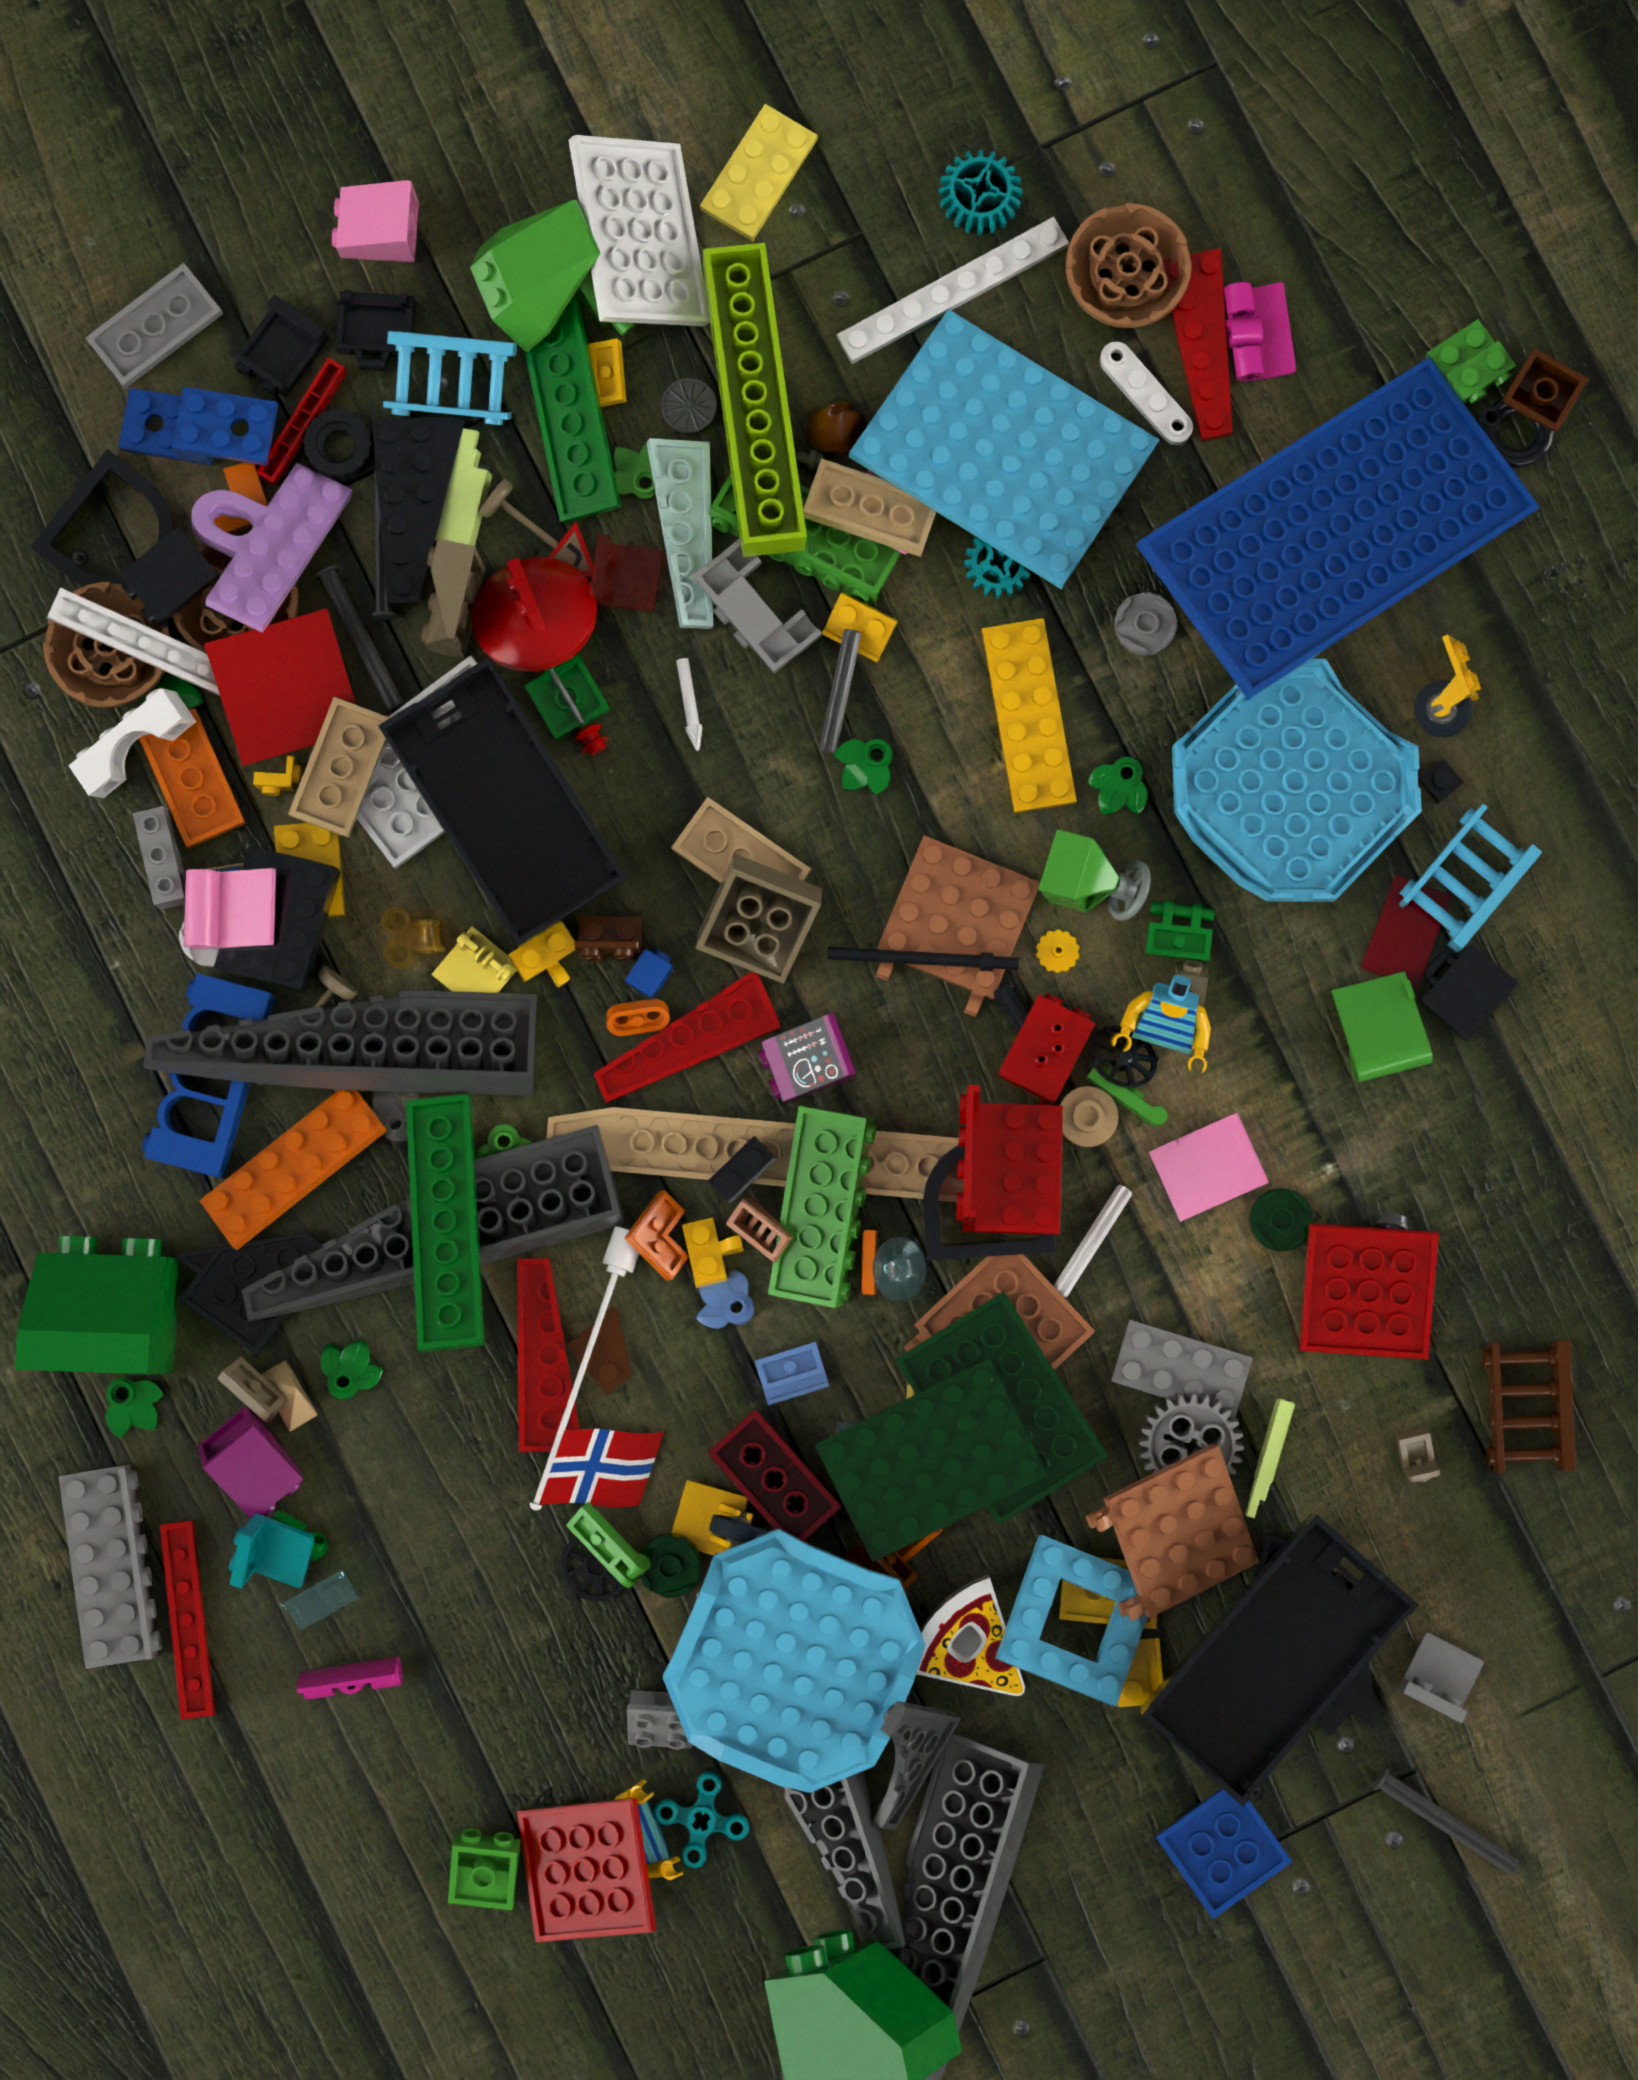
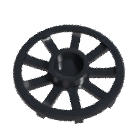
M1104 1026L1103 1029L1094 1035L1089 1046L1090 1059L1096 1071L1108 1082L1124 1088H1136L1148 1083L1155 1075L1159 1061L1152 1045L1149 1042L1136 1039L1139 1042L1131 1046L1126 1052H1123V1048L1126 1045L1125 1037H1123V1043H1120L1117 1039L1114 1047L1099 1040L1105 1034L1111 1040L1114 1032L1119 1033L1122 1028L1120 1026ZM1095 1047L1107 1050L1110 1054L1095 1057ZM1145 1047L1149 1055L1137 1054L1136 1051ZM1137 1060L1150 1062V1071L1138 1063ZM1109 1061L1113 1069L1107 1075L1098 1064ZM1131 1067L1138 1070L1144 1076V1079L1135 1082ZM1118 1070L1126 1072L1127 1083L1113 1079Z
M576 1536L573 1537L565 1547L561 1559V1572L568 1588L578 1597L595 1602L609 1600L620 1594L625 1587L585 1545L584 1547L588 1553L587 1556L570 1551L573 1545L579 1541ZM569 1556L583 1562V1566L567 1571V1557ZM585 1572L587 1576L580 1588L577 1589L569 1577ZM607 1577L617 1589L604 1595L602 1578ZM591 1579H596L598 1596L583 1593Z

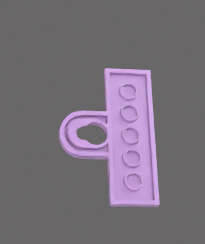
M296 463L267 507L228 490H216L201 496L192 509L191 524L194 534L205 545L233 558L206 597V606L263 633L351 499L353 489ZM219 516L240 517L249 521L253 528L248 534L234 536L222 531L221 528L215 525L214 520Z

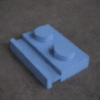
M816 1341L755 1360L768 1405L829 1387Z

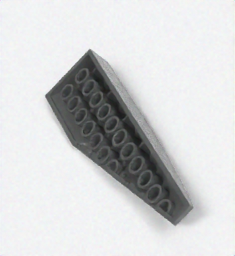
M407 990L398 992V996L383 998V995L369 997V1001L353 1004L350 1001L338 1003V1006L322 1009L318 1006L268 1015V1019L253 1022L252 1019L238 1021L236 1025L220 1028L218 1024L207 1026L206 1030L192 1033L189 1030L157 1035L146 1038L143 1066L144 1069L281 1086L360 1091L533 1096L537 994Z
M598 1125L475 1160L480 1265L626 1224ZM408 1199L399 1205L394 1204L348 1230L349 1233L342 1237L326 1242L317 1251L308 1256H301L294 1260L295 1263L281 1271L276 1270L242 1289L248 1320L255 1321L414 1284L411 1200Z
M859 1772L811 1793L783 1787L786 1792L784 1798L811 1844L815 1843L823 1856L820 1858L827 1871L831 1869L840 1885L837 1889L843 1899H848L855 1911L853 1916L868 1942L878 1940L888 1950L903 1947L905 1940L879 1826L872 1822L876 1814L864 1772Z
M953 1732L935 1762L906 1856L908 1879L907 1883H904L903 1897L906 1898L904 1917H901L905 1945L899 1949L898 1960L954 2012L959 2033L992 1938L1045 1763L1018 1752ZM947 2063L924 2080H941Z

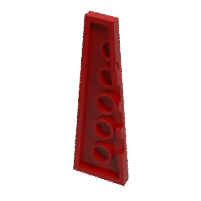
M1220 248L1190 254L1191 276L1187 289L1180 302L1170 312L1201 442L1228 437L1233 433ZM1170 259L1163 260L1167 276V292L1170 289L1172 279L1177 280L1179 275L1178 262L1172 264Z
M752 971L710 1000L700 1004L696 1009L672 1022L668 1027L644 1040L638 1046L630 1049L593 1074L607 1104L781 1028V1025L759 974Z
M550 1258L517 1259L519 1452H551L573 1388ZM574 1402L565 1430H580L576 1402Z

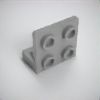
M1426 1632L1397 1690L1463 1723L1467 1711L1462 1709L1484 1662Z

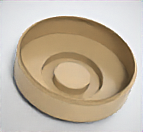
M1090 1086L1080 1087L1071 1091L1062 1100L1060 1106H1063V1136L1072 1144L1086 1148L1099 1146L1106 1142L1115 1132L1119 1118L1118 1109L1112 1097L1105 1091Z

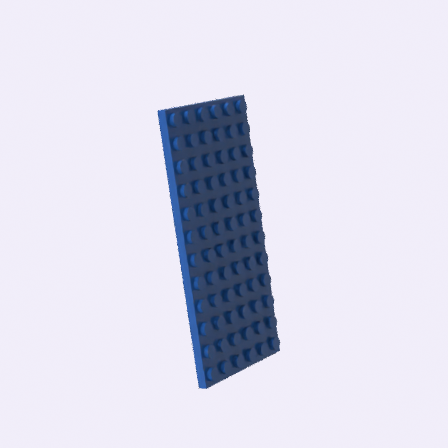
M1428 357L1139 540L1136 546L1247 700H1250L1533 514L1540 506L1431 358Z

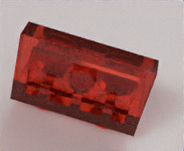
M598 534L589 596L595 597L597 605L653 612L660 575L662 551L613 544L611 536Z

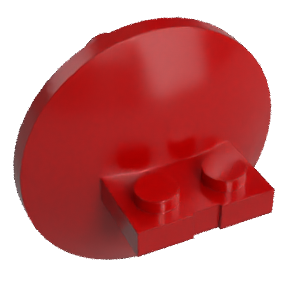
M546 557L523 560L515 558L507 561V566L496 572L483 585L475 599L472 610L473 631L484 653L501 666L512 670L529 672L549 669L572 659L590 638L597 619V602L587 578L574 566L558 559Z

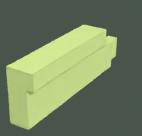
M464 428L462 430L435 537L436 542L439 538L471 546L476 544L482 520L479 510L487 500L493 476L488 470L478 468L481 453L476 449L480 434L478 431Z
M1283 1399L1275 1400L1253 1477L1255 1480L1245 1516L1255 1518L1259 1501H1266L1295 1407L1293 1402Z

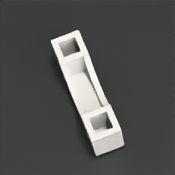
M163 688L152 691L147 695L146 701L141 706L125 713L122 718L123 721L117 726L105 730L99 736V741L91 747L84 748L76 755L77 759L69 767L88 796L105 798L127 780L125 759L130 747L137 739L147 734H153L158 738L174 741L196 722L176 691Z

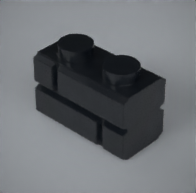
M753 1136L708 1182L731 1204L778 1158L757 1136Z

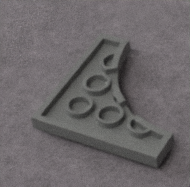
M897 1701L887 1710L884 1716L885 1722L880 1730L893 1739L895 1745V1764L885 1797L877 1805V1813L872 1822L882 1829H897L960 1722L961 1718L952 1711Z

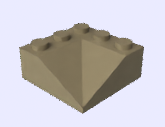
M438 538L436 548L431 547L428 555L427 564L431 566L436 593L432 592L430 595L428 611H432L430 622H425L423 625L421 641H425L424 645L429 652L465 659L472 629L473 605L481 590L485 567L475 546Z
M734 853L698 931L696 949L784 984L821 906L822 888Z

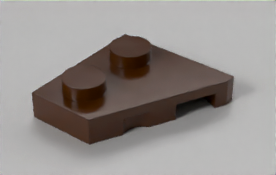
M614 1306L605 1312L586 1371L606 1395L610 1394L632 1375L618 1311ZM595 1322L566 1345L580 1363L584 1357Z

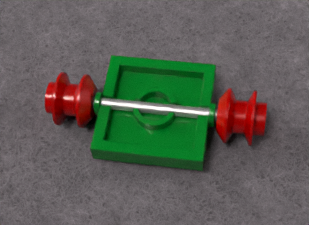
M579 655L557 667L539 671H545V674L524 685L556 742L578 729L579 731L576 733L574 741H582L584 744V748L581 750L582 754L589 753L590 756H593L607 747L605 742L608 741L609 737H601L598 733L602 725L590 724V722L611 710Z

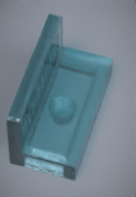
M342 1570L285 1601L281 1606L284 1610H289L298 1629L302 1631L359 1598Z

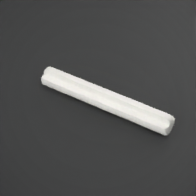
M1118 1185L1053 1285L1064 1298L1069 1295L1132 1196V1192L1126 1187Z

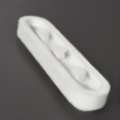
M1121 342L1107 344L1100 356V365L1105 373L1167 443L1182 445L1187 442L1193 430V423L1190 417L1127 345ZM1119 353L1122 359L1114 361L1111 358V354ZM1178 422L1183 426V429L1175 431L1172 428V424Z

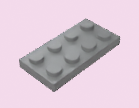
M183 263L94 330L85 339L126 389L224 313L185 263Z
M1129 1320L1111 1382L1163 1398L1169 1397L1178 1402L1179 1392L1182 1393L1185 1400H1189L1191 1392L1195 1391L1199 1401H1201L1206 1393L1209 1396V1404H1212L1217 1399L1221 1401L1220 1411L1229 1407L1232 1412L1229 1418L1232 1419L1236 1417L1253 1358Z

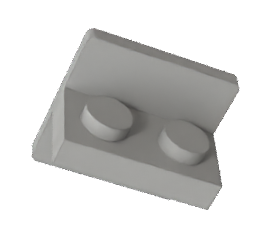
M631 1690L630 1703L627 1705L629 1745H636L641 1748L650 1746L669 1747L674 1750L692 1748L693 1745L688 1742L668 1692Z

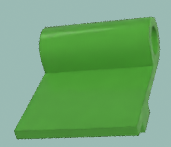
M1405 971L1331 990L1350 1049V1065L1357 1083L1433 1063L1431 1047L1415 1003V995L1410 980L1407 979Z

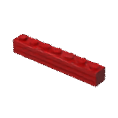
M329 357L327 358L272 446L267 466L261 465L257 474L260 478L275 487L278 486L303 445V437L305 438L307 426L309 427L311 420L314 417L317 418L325 410L348 372L344 366Z

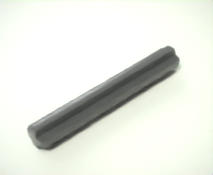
M845 629L843 633L819 749L823 752L834 753L838 746L861 633L857 630Z

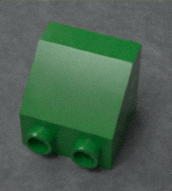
M58 1236L57 1253L37 1252L17 1328L15 1370L126 1374L174 1373L179 1260L171 1257H161L162 1240L122 1238V1255L97 1254V1237Z
M851 1929L833 1930L813 1937L814 1945L797 1948L785 1953L787 1968L764 1981L784 2080H924L962 2052L954 2012L880 1941L854 1943Z

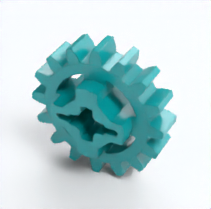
M974 538L973 545L975 549L967 548L966 555L972 559L964 561V568L971 569L966 573V579H975L973 589L977 590L983 587L984 597H987L990 591L995 592L996 599L1000 598L1003 591L1011 597L1013 587L1021 591L1023 583L1020 579L1029 580L1030 573L1024 570L1028 568L1019 563L1018 572L1011 579L1010 568L1015 567L1018 562L986 542ZM985 549L986 559L977 565V559ZM994 557L999 563L1004 562L1002 571L997 565L992 566ZM985 578H991L993 580H996L997 583H992L986 580Z

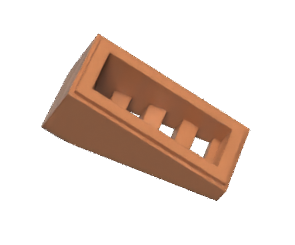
M752 1197L742 1198L726 1222L727 1226L773 1263L777 1262L793 1238ZM751 1213L753 1215V1218L747 1225L745 1223V1220ZM758 1221H761L762 1225L755 1233L753 1229ZM767 1228H769L772 1231L764 1241L763 1239H761V1237L763 1236ZM778 1235L781 1237V1240L773 1250L770 1244Z

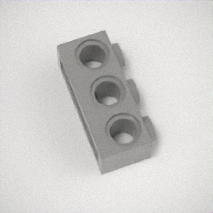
M164 806L132 813L153 905L160 910L185 905L186 875L171 812Z

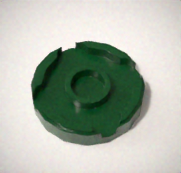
M1284 1188L1269 1190L1260 1195L1251 1206L1249 1214L1250 1231L1256 1241L1266 1249L1277 1252L1294 1250L1304 1244L1308 1238L1309 1223H1313L1312 1209L1307 1200L1294 1190Z
M675 1533L660 1534L650 1539L641 1550V1554L650 1560L651 1567L645 1574L639 1575L644 1586L651 1592L654 1591L665 1598L681 1597L690 1592L699 1581L703 1567L701 1554L696 1545L685 1536Z

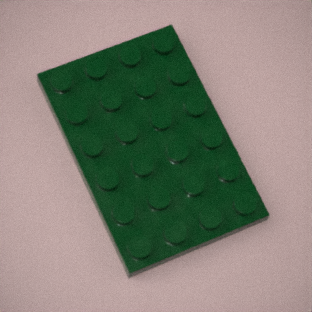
M1004 1291L895 1359L915 1394L990 1358L1048 1476L986 1506L998 1526L1109 1457Z
M990 1358L815 1444L872 1563L1048 1476Z

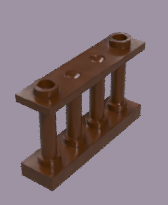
M1551 1341V1348H1547V1351L1500 1352L1499 1342L1487 1343V1349L1482 1351V1364L1484 1369H1488L1491 1446H1487L1486 1458L1488 1466H1492V1472L1505 1473V1462L1552 1461V1464H1556V1470L1576 1471L1570 1341ZM1547 1364L1548 1367H1552V1380H1549L1548 1383L1501 1384L1500 1365ZM1549 1396V1399H1553L1554 1412H1550L1549 1416L1502 1417V1397ZM1550 1429L1551 1432H1555V1445H1552L1551 1448L1504 1449L1503 1430Z

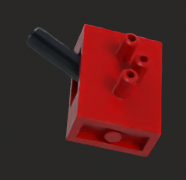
M1004 984L996 989L993 994L1017 1030L1018 1035L997 1077L1053 1105L1096 1023L1090 1021L1092 1017L1090 1014L1078 1008H1074L1072 1012L1061 1006L1062 1000L1046 993L1045 997L1037 996L1028 1014L1011 986Z

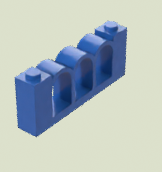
M197 973L195 980L191 979L187 988L186 997L190 998L188 1004L194 1008L187 1013L183 1021L182 1031L189 1030L190 1033L195 1032L198 1020L210 1013L222 1014L240 1020L252 1019V1022L268 1019L276 996L266 991ZM170 1073L172 1084L177 1090L164 1097L158 1107L157 1119L160 1128L152 1127L151 1133H146L142 1144V1151H145L144 1158L224 1179L251 1083L232 1081L227 1100L191 1091L184 1084L182 1074ZM186 1098L223 1106L224 1110L215 1142L200 1140L176 1132L170 1122V1112L173 1106Z

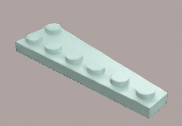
M650 438L647 441V450L680 628L711 629L713 627V601L692 576L704 565L712 561L711 516L709 515L711 507L710 442Z

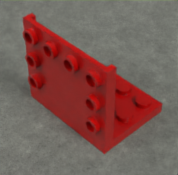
M967 1085V1094H960L959 1124H966V1127L959 1126L958 1146L965 1147V1159H958L957 1179H964V1192H957L956 1221H963L962 1232L1060 1235L1063 1106L980 1103V1085Z

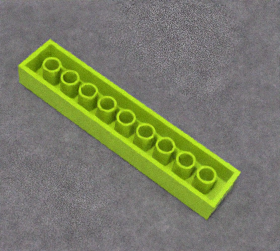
M765 243L703 249L702 267L742 557L804 551L807 533Z

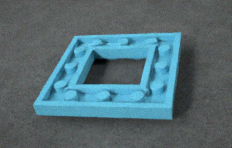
M1039 1535L995 1659L1108 1705L1117 1706L1147 1616L1143 1614L1132 1621L1128 1615L1125 1617L1121 1616L1117 1603L1138 1595L1129 1570L1044 1535ZM1060 1579L1115 1601L1095 1662L1039 1640Z

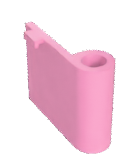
M267 868L226 872L207 869L186 870L184 947L191 949H220L274 945L276 869Z
M1238 1112L1149 1151L1180 1222L1269 1183Z

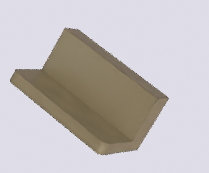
M241 1356L224 1369L217 1378L266 1423H270L288 1400Z

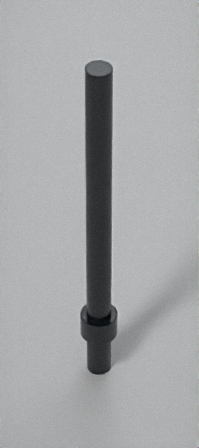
M828 947L827 959L973 967L980 968V971L993 972V969L1018 970L1019 957L994 956V953L981 952V955Z

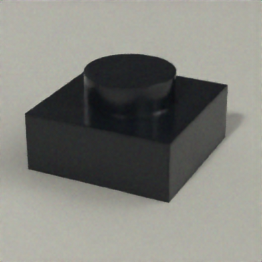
M1444 758L1418 779L1419 783L1437 804L1464 783Z

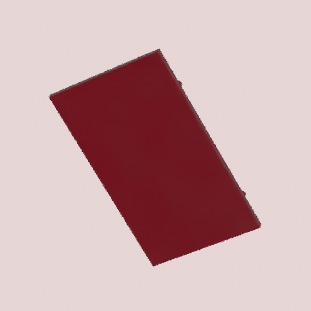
M1395 874L1391 888L1387 891L1388 896L1369 947L1366 949V955L1361 968L1383 977L1405 971L1412 988L1418 989L1441 923L1413 900L1404 908L1398 905L1403 899V896L1399 893L1410 879ZM1423 885L1420 890L1447 911L1452 895Z

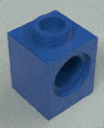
M645 948L626 977V984L649 999H655L674 970L673 966L669 964L671 958L656 948L653 952Z

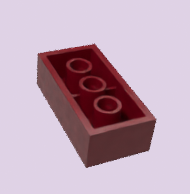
M757 1409L750 1413L707 1452L774 1529L780 1528L802 1541L807 1539L842 1507L839 1501ZM749 1446L752 1449L759 1447L762 1451L759 1454L762 1458L761 1461L758 1463L754 1460L747 1462L745 1459L747 1455L745 1449ZM769 1471L773 1473L780 1471L783 1475L780 1479L783 1482L782 1486L778 1487L774 1484L770 1487L766 1483L769 1479L766 1474ZM791 1495L795 1498L799 1496L804 1498L805 1501L802 1505L805 1508L802 1511L798 1509L791 1511L787 1505L791 1503L788 1498Z

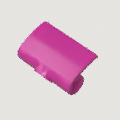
M1239 282L1226 286L1224 288L1228 316L1226 336L1228 347L1233 350L1237 380L1248 382L1295 373L1296 363L1284 283L1278 282L1252 288L1251 283Z
M399 1656L305 1670L298 1677L297 1693H303L305 1700L335 1696L336 1688L345 1694H354L362 1690L367 1683H371L373 1690L403 1685L401 1661Z

